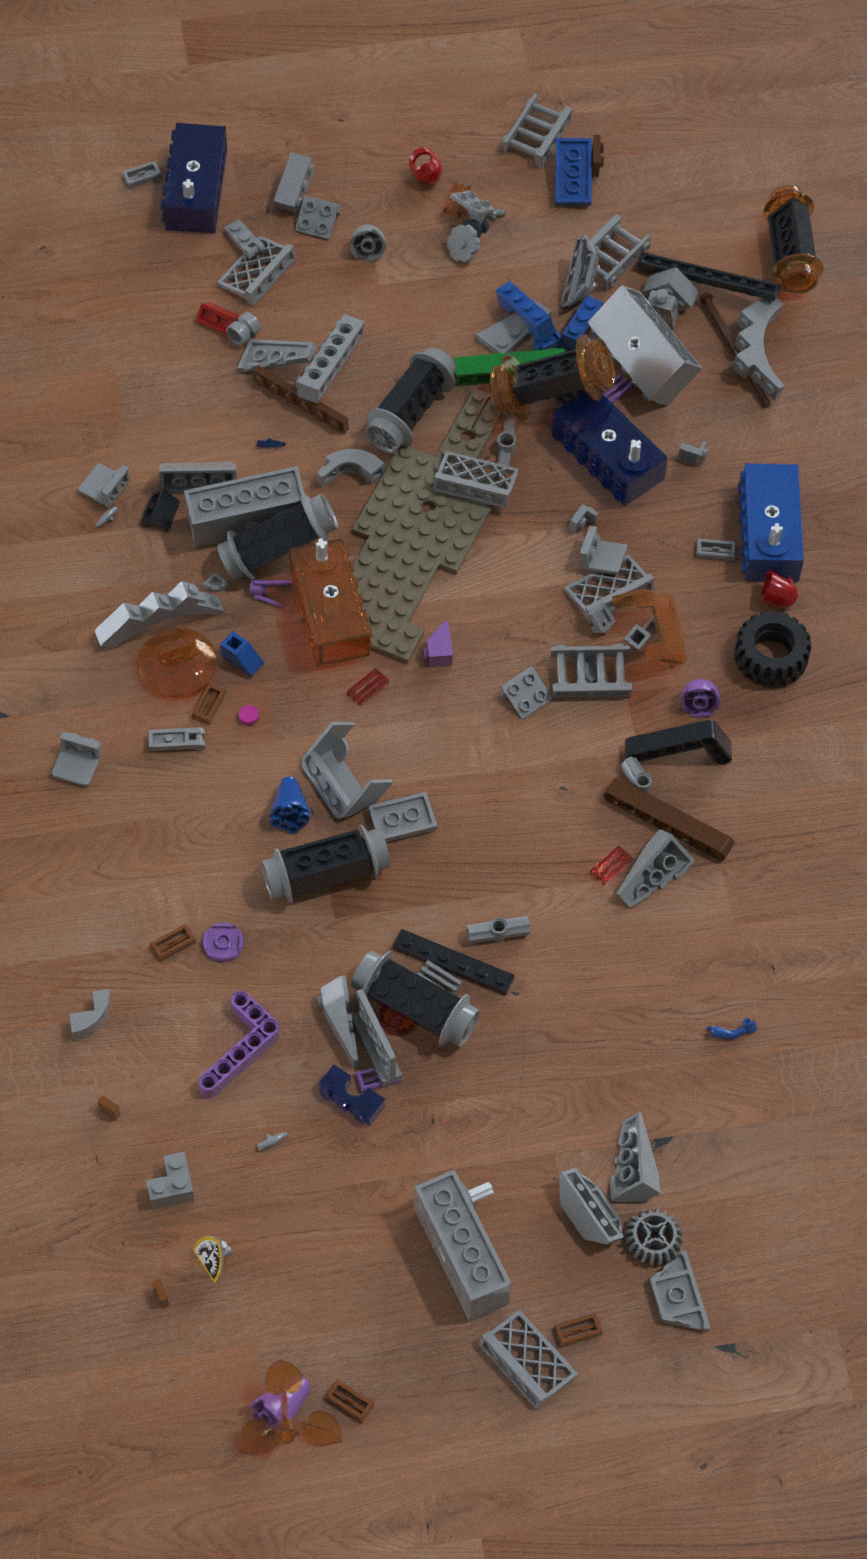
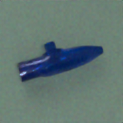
M271 438L257 440V447L276 448L286 446L285 442L272 440Z

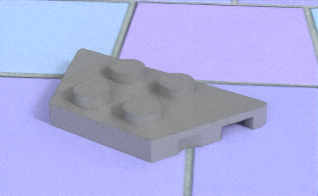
M684 1250L676 1259L664 1266L663 1270L651 1277L649 1282L663 1323L707 1332L710 1331V1325L687 1252Z

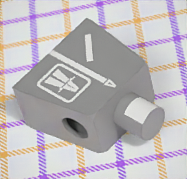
M665 289L651 291L648 302L669 328L673 330L679 315L677 298L668 295Z

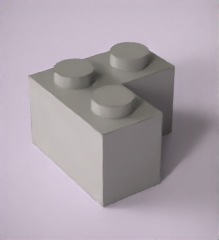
M677 267L650 275L643 290V293L649 298L651 291L665 289L668 295L677 298L678 311L691 308L698 294V290Z
M185 1152L163 1156L167 1176L146 1180L152 1210L194 1201Z

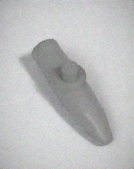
M498 209L487 213L485 218L495 220L497 216H505V209Z
M113 506L97 521L95 527L98 528L107 521H113V515L118 511V508Z
M279 1133L274 1136L267 1134L265 1141L257 1144L259 1151L282 1141L288 1133Z

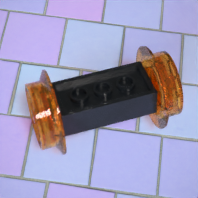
M582 334L577 338L576 349L523 364H519L513 355H505L502 363L494 366L491 370V389L495 403L503 416L510 417L515 415L517 419L525 421L530 415L532 403L548 400L551 397L586 389L588 395L594 401H601L604 392L613 390L615 386V368L606 343L601 338L591 340L587 335Z

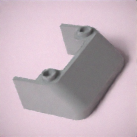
M331 722L302 758L304 771L333 815L339 819L348 818L375 804L393 783L392 779L370 780L362 789L343 761L349 752V746L344 737L353 728L354 722Z

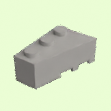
M290 153L274 198L276 208L297 213L298 209L301 208L304 195L315 174V165H313L310 157Z

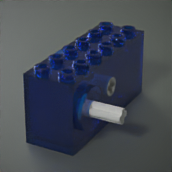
M594 385L553 411L552 437L559 441L565 450L571 453L577 462L583 465L592 477H596L601 482L602 487L606 490L608 489L613 494L615 500L621 502L624 506H627L665 479L668 457Z

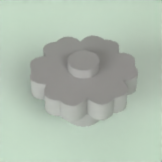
M456 226L451 231L452 235L447 238V248L451 250L450 256L455 261L470 262L475 259V252L480 250V239L477 237V231L472 226Z

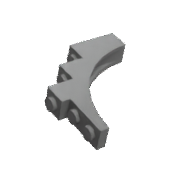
M762 298L742 310L736 323L743 331L738 333L734 345L741 352L735 356L731 367L743 379L750 376L773 400H776L780 397L785 385L778 379L768 363L763 339L765 329L779 316L784 304L778 298L775 301Z
M181 581L167 595L152 592L138 606L123 603L94 631L100 646L115 649L139 631L162 621L193 614L219 616L224 612V609L217 595L200 592L195 584Z

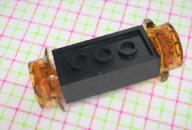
M786 185L775 189L770 194L769 201L765 204L763 212L769 224L774 259L773 279L787 293L804 294L816 287L818 278L822 275L824 268L822 261L816 257L810 220V215L814 210L813 200L805 194L802 188L794 185Z

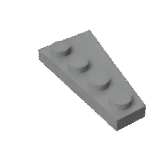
M538 301L535 302L551 316L552 311ZM515 313L477 333L475 339L494 353H510L531 333L522 318Z
M250 339L237 369L240 373L253 371L257 365L264 369L307 363L310 362L316 346L313 342Z

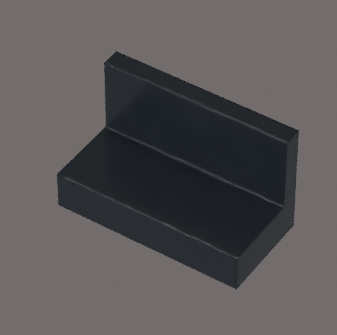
M166 489L153 492L140 524L144 527L155 524L165 533L168 532L180 501Z

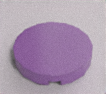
M217 923L204 934V952L216 962H230L236 959L243 951V934L233 924Z

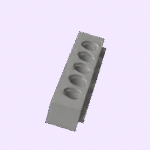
M344 314L342 319L336 322L333 332L330 331L327 336V341L321 344L318 354H314L311 364L306 366L303 376L297 379L298 397L314 403L319 402L362 338L364 321Z

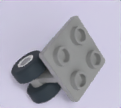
M470 190L450 195L452 200L468 209L470 219L465 220L461 225L472 226L477 231V237L480 238L482 232L486 233L489 229V224L484 218L487 213L494 212L495 208L490 206L488 201L476 197V194Z

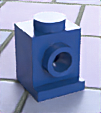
M556 329L554 334L542 342L533 336V349L561 348L562 336Z

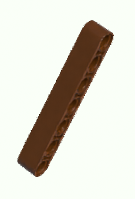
M614 778L603 794L609 803L660 830L672 834L675 838L717 860H725L735 844L730 836L619 778Z

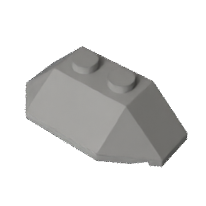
M586 235L576 238L560 308L564 309L575 304L587 295H590L595 288L594 279L599 271V257Z
M577 1168L561 1172L559 1174L560 1205L583 1239L603 1244H610L623 1238L621 1219L599 1187L588 1177L580 1174Z

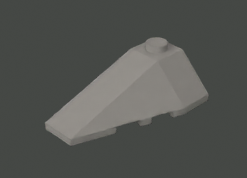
M342 975L321 987V995L317 996L318 1006L323 1008L324 1016L354 1069H357L358 1056L354 1032L352 1033V1015L349 1013V994L346 976Z

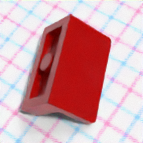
M207 302L201 303L196 321L227 335L226 328L234 321H237L240 315Z

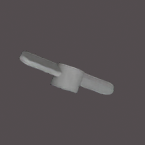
M514 416L506 418L503 433L499 434L497 438V451L499 452L497 464L509 466L510 456L516 450V437L514 433L517 420ZM508 442L511 445L506 446L501 443Z

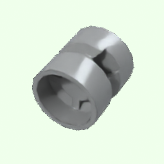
M244 312L238 318V321H234L226 328V332L233 343L243 346L250 340V337H254L261 330V325L253 314Z

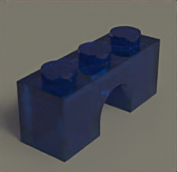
M334 1064L319 1082L320 1095L326 1100L331 1099L337 1103V1106L342 1111H348L353 1114L358 1122L371 1126L385 1108V1098L370 1088H367L359 1096L350 1095L346 1090L351 1085V1075Z

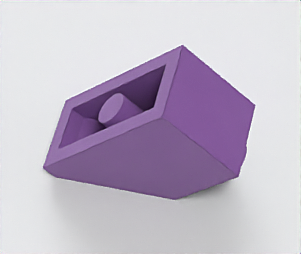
M444 622L427 640V648H423L424 660H428L429 667L452 665L453 654L448 622Z

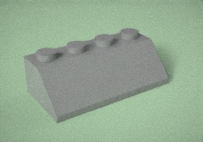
M237 462L160 463L161 489H166L169 493H184L185 490L237 479Z

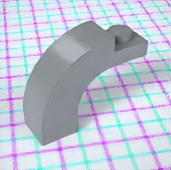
M339 450L326 457V466H322L317 472V484L323 488L341 474L354 473L364 478L371 485L383 476L384 462L372 453L364 450Z

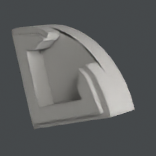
M215 572L202 584V588L210 592H220L229 587V582Z

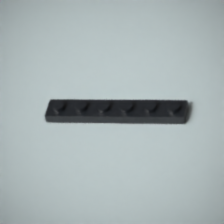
M404 929L400 930L393 944L394 950L423 962L429 960L445 971L504 995H507L515 979L514 974Z

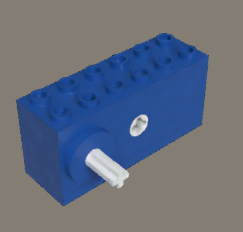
M745 463L744 471H740V482H738V493L741 494L738 503L739 509H741L739 524L742 525L740 541H743L741 557H744L741 570L742 573H745V581H765L767 571L771 570L785 579L791 576L793 581L799 582L804 555L798 464Z

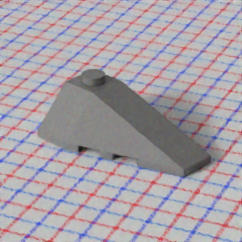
M659 830L646 844L616 894L628 907H632L650 896L651 892L666 886L667 882L681 877L695 860L672 834Z
M638 1112L622 1122L618 1145L621 1147L619 1156L615 1157L614 1164L617 1165L615 1175H611L610 1194L613 1202H645L660 1194L659 1173L642 1114Z

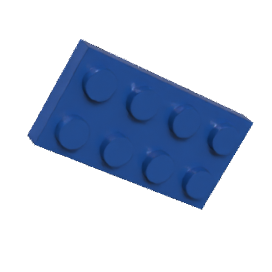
M556 138L555 205L591 206L592 138Z

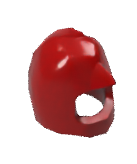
M421 147L415 149L410 155L408 162L411 172L421 183L430 186L435 185L440 180L443 171L441 161L430 148ZM429 155L430 159L425 164L416 167L415 161L419 156Z
M768 570L761 590L760 600L776 608H788L794 605L799 595L797 594L798 590L793 583L792 577L789 576L785 579L776 572Z

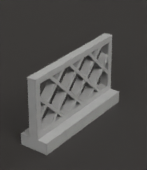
M259 236L258 240L268 245L265 248L266 250L262 253H256L257 259L247 261L248 257L243 254L217 282L218 286L246 298L248 304L254 306L297 259L293 245L287 244L283 246ZM281 251L279 254L272 256L271 252ZM268 252L270 254L268 257L259 258V254ZM271 261V263L268 266L261 267V263ZM256 264L259 265V268L252 270L248 269V266ZM246 267L247 271L236 273L238 268ZM260 273L257 278L250 279V275ZM248 276V280L240 282L237 280V278ZM235 279L236 281L235 283L231 284L225 283L227 280ZM249 285L245 291L239 289V287Z
M446 451L439 470L434 477L433 491L506 509L519 469ZM448 458L453 459L457 463L450 465L447 460ZM473 464L476 467L468 469L466 465ZM462 467L464 471L457 474L454 469ZM484 469H493L494 472L487 474ZM450 471L452 476L442 473ZM480 472L482 476L475 478L473 473ZM510 473L513 474V476L505 479V477L502 474ZM468 476L471 480L463 479L462 477ZM498 476L500 481L495 483L490 479ZM486 480L489 483V485L479 482ZM505 485L507 489L499 488V486Z
M629 554L624 557L622 565L628 562L631 565V569L621 568L619 571L622 574H629L628 579L618 578V574H615V577L604 576V572L595 571L564 587L566 594L585 614V619L589 624H592V621L587 614L600 602L605 603L609 611L613 613L654 591V577L651 574L647 575ZM632 575L642 577L638 580H631ZM592 580L599 581L598 586L588 585V583ZM602 582H612V588L603 587ZM616 583L626 584L621 589L615 588ZM578 588L583 589L582 594L573 593L572 590ZM586 590L597 591L595 596L585 595ZM600 592L610 593L605 597H599ZM589 600L594 601V603L585 606L583 601Z
M363 989L357 991V1012L351 1014L352 1024L382 1085L385 1086L402 1079V1073Z
M520 1310L492 1331H487L480 1339L479 1346L536 1410L541 1408L549 1398L578 1376V1373ZM518 1318L524 1324V1330L512 1329V1322ZM499 1332L508 1333V1343L500 1342L495 1335ZM512 1334L524 1335L523 1344L511 1343ZM527 1336L536 1337L539 1340V1346L527 1345ZM511 1348L522 1349L523 1358H514L511 1355ZM526 1350L538 1351V1361L526 1359ZM542 1352L550 1353L553 1356V1363L541 1361ZM526 1364L538 1366L537 1375L528 1374L525 1370ZM541 1366L553 1368V1377L541 1376ZM556 1368L565 1369L569 1376L567 1378H557ZM540 1381L552 1382V1389L546 1393L540 1387Z

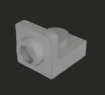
M703 441L700 449L693 445L682 443L678 460L700 466L701 461L706 460L709 450L706 449L707 442Z
M582 504L570 520L569 531L576 534L580 528H584L587 522L595 526L598 520V512Z
M602 602L587 614L594 625L591 630L595 633H606L611 629V625L616 622L606 604Z

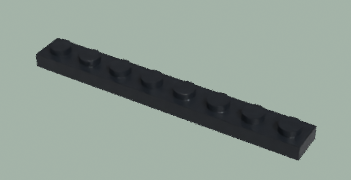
M645 252L637 264L638 269L655 273L677 267L689 281L766 300L775 301L781 291L780 284Z

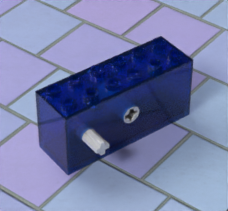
M176 123L175 130H172L171 134L173 144L169 146L171 158L167 159L169 171L165 172V182L167 183L166 186H163V197L165 198L161 200L162 222H165V230L216 234L227 157L226 126Z

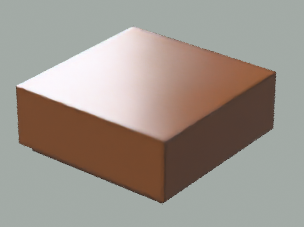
M101 1096L97 1101L99 1110L116 1121L120 1116L119 1106L108 1098Z
M161 1279L153 1281V1289L160 1307L169 1306L168 1297Z

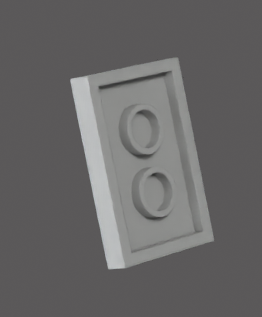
M427 792L368 806L374 829H381L386 842L437 830V823Z

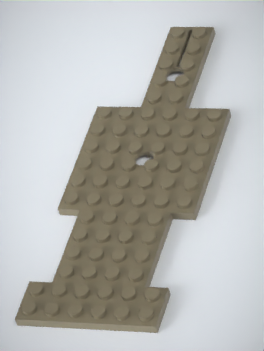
M474 388L436 457L411 447L398 448L352 529L353 534L368 540L338 591V616L335 618L325 616L324 589L319 587L302 616L303 622L404 663H409L424 635V629L409 624L413 614L439 568L457 575L494 507L493 505L433 491L435 474L439 470L446 451L479 458L508 406L507 400ZM464 432H471L475 435V439L465 442L461 439V435ZM448 458L447 460L450 465L457 463L453 459ZM467 464L466 467L472 469L474 465ZM462 467L454 469L457 474L464 471ZM450 471L442 473L452 476ZM473 473V476L475 478L482 476L480 474ZM468 476L462 477L463 479L471 480ZM486 480L479 482L489 485V483ZM426 502H431V505L434 504L436 509L427 513L422 510L421 506Z

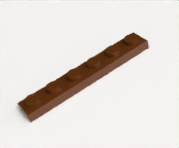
M257 365L253 369L254 381L259 386L269 389L274 395H279L288 403L299 407L303 412L313 415L318 421L328 424L335 431L345 434L349 429L346 416L320 401L314 403L298 397L295 386Z

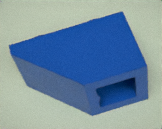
M234 631L220 644L221 657L251 677L264 665V661L251 644Z

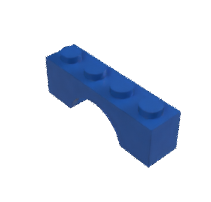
M511 281L495 290L499 305L508 314L516 312L522 318L530 333L540 342L555 333L551 316Z

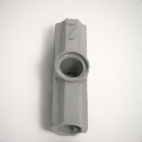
M528 916L510 919L496 917L490 922L467 925V936L470 944L491 940L503 942L506 938L531 934ZM495 928H501V929H503V931L498 932V931H495L494 929H495Z

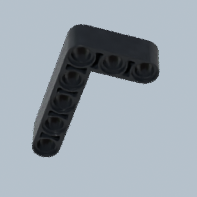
M704 720L625 739V759L636 757L639 762L704 748L714 762L727 764L732 761L731 740L715 721Z

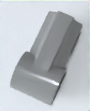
M636 757L625 759L621 763V769L631 785L650 794L652 777L644 771Z

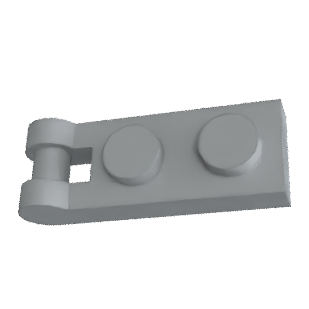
M240 219L224 227L225 233L249 259L255 257L256 253H262L266 250L264 244L252 234Z
M200 727L149 730V750H204L205 741L203 737H205V730ZM189 737H194L195 740H189Z

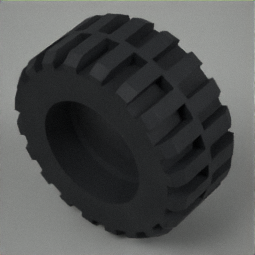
M764 611L759 616L758 614L751 616L750 620L748 619L743 623L738 632L734 657L740 671L743 670V675L747 679L750 677L752 679L751 682L755 684L761 683L764 687L773 685V688L781 684L787 686L791 683V680L795 682L799 679L800 675H803L810 656L811 637L809 632H806V627L802 623H798L799 620L797 618H791L789 614L784 612L779 614L778 611H772V613ZM767 640L777 641L786 646L790 653L781 658H771L763 655L755 645Z

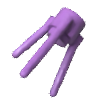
M252 579L250 595H255V600H262L282 608V604L262 595L267 594L268 586L293 585V581Z

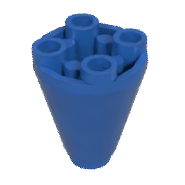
M288 776L283 778L279 785L270 811V824L278 829L295 834L310 821V810L297 779Z

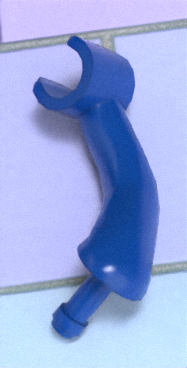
M745 1018L743 1020L744 1026L732 1031L719 1026L714 1028L708 1026L707 1030L711 1031V1035L714 1038L731 1040L745 1033L751 1034L756 1032L757 1025L755 1021L751 1022L750 1018Z

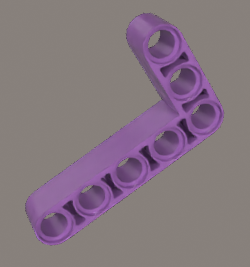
M237 991L232 995V1012L252 1031L199 1078V1088L201 1095L205 1098H213L279 1039V1024L277 1020L244 991ZM238 1002L245 1003L243 1006L236 1005ZM253 1015L260 1016L258 1019H252L251 1017ZM267 1029H274V1030H275V1031L272 1032V1033H267V1032H265V1030H267ZM253 1042L259 1043V1045L256 1047H253L250 1044ZM243 1056L244 1059L236 1060L235 1057ZM224 1069L229 1071L227 1074L219 1073L221 1070ZM207 1083H212L213 1087L206 1088L204 1087V1085Z

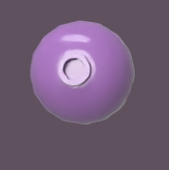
M706 679L690 681L683 688L681 694V707L683 711L691 713V716L695 718H705L713 715V711L718 710L720 707L718 688Z

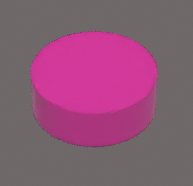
M252 705L243 706L239 711V720L244 725H254L259 719V712Z

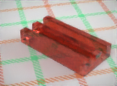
M375 668L347 691V695L351 696L355 702L357 701L361 707L387 686L389 679ZM376 675L378 676V677H377L376 679H374L372 682L368 683V684L365 686V688H363L360 692H358L357 694L355 693V692L358 691L361 687H363L367 682H369L372 678H374Z
M618 845L590 870V874L592 876L595 875L596 879L600 880L601 884L605 886L633 861V858ZM618 853L621 854V855H620L619 857H617L614 861H612L602 872H600V873L598 872L605 864H607V863H608L613 857H615ZM624 858H626V859H625L622 863H620L613 871H611L606 877H604V876H605L610 870H612L619 862H621Z

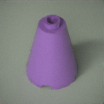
M294 1376L254 1399L249 1407L250 1409L253 1407L255 1411L252 1415L255 1421L267 1433L270 1434L273 1431L277 1433L276 1437L282 1436L309 1395V1382L304 1377Z

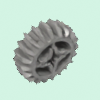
M658 1207L653 1213L650 1208H647L646 1214L640 1210L638 1217L632 1216V1222L627 1224L628 1230L625 1231V1236L628 1238L625 1240V1243L630 1245L628 1251L635 1252V1259L641 1256L642 1264L649 1260L650 1266L653 1265L654 1261H657V1264L660 1266L662 1265V1259L669 1263L670 1257L676 1258V1251H681L682 1248L680 1244L683 1243L684 1238L681 1236L683 1229L679 1228L680 1222H673L674 1214L667 1217L666 1210L663 1211V1214L659 1213ZM649 1223H656V1224H658V1225L653 1226V1225H651V1224H649ZM666 1229L671 1235L672 1242L670 1244L663 1236ZM638 1230H640L642 1232V1235L645 1237L643 1244H641L637 1238ZM658 1235V1239H656V1237L655 1239H650V1236Z

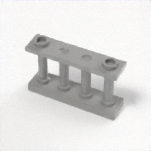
M534 93L532 98L527 100L525 109L509 134L503 137L502 145L504 154H507L510 147L533 155L535 166L542 168L556 146V138H561L571 122L573 108L566 106L563 112L554 111L537 104L538 94ZM535 110L555 118L557 121L555 124H549L531 117ZM527 122L549 131V134L541 136L523 129ZM518 135H522L541 143V146L535 149L515 140Z
M617 214L590 239L599 259L614 267L609 274L600 268L596 274L604 279V291H607L611 286L613 287L617 283L618 278L644 252L647 253L651 246V235L647 234L642 240L622 229V217ZM614 235H620L636 246L629 251L611 240ZM603 246H609L625 257L618 262L600 251Z
M618 643L613 646L566 647V645L560 644L551 647L550 658L557 657L558 682L552 686V698L630 697L632 682L627 683L625 681L623 657L629 656L630 646ZM616 656L617 681L615 683H607L605 681L604 657ZM565 657H576L578 682L568 684L566 682ZM584 657H596L597 682L587 683L585 681Z

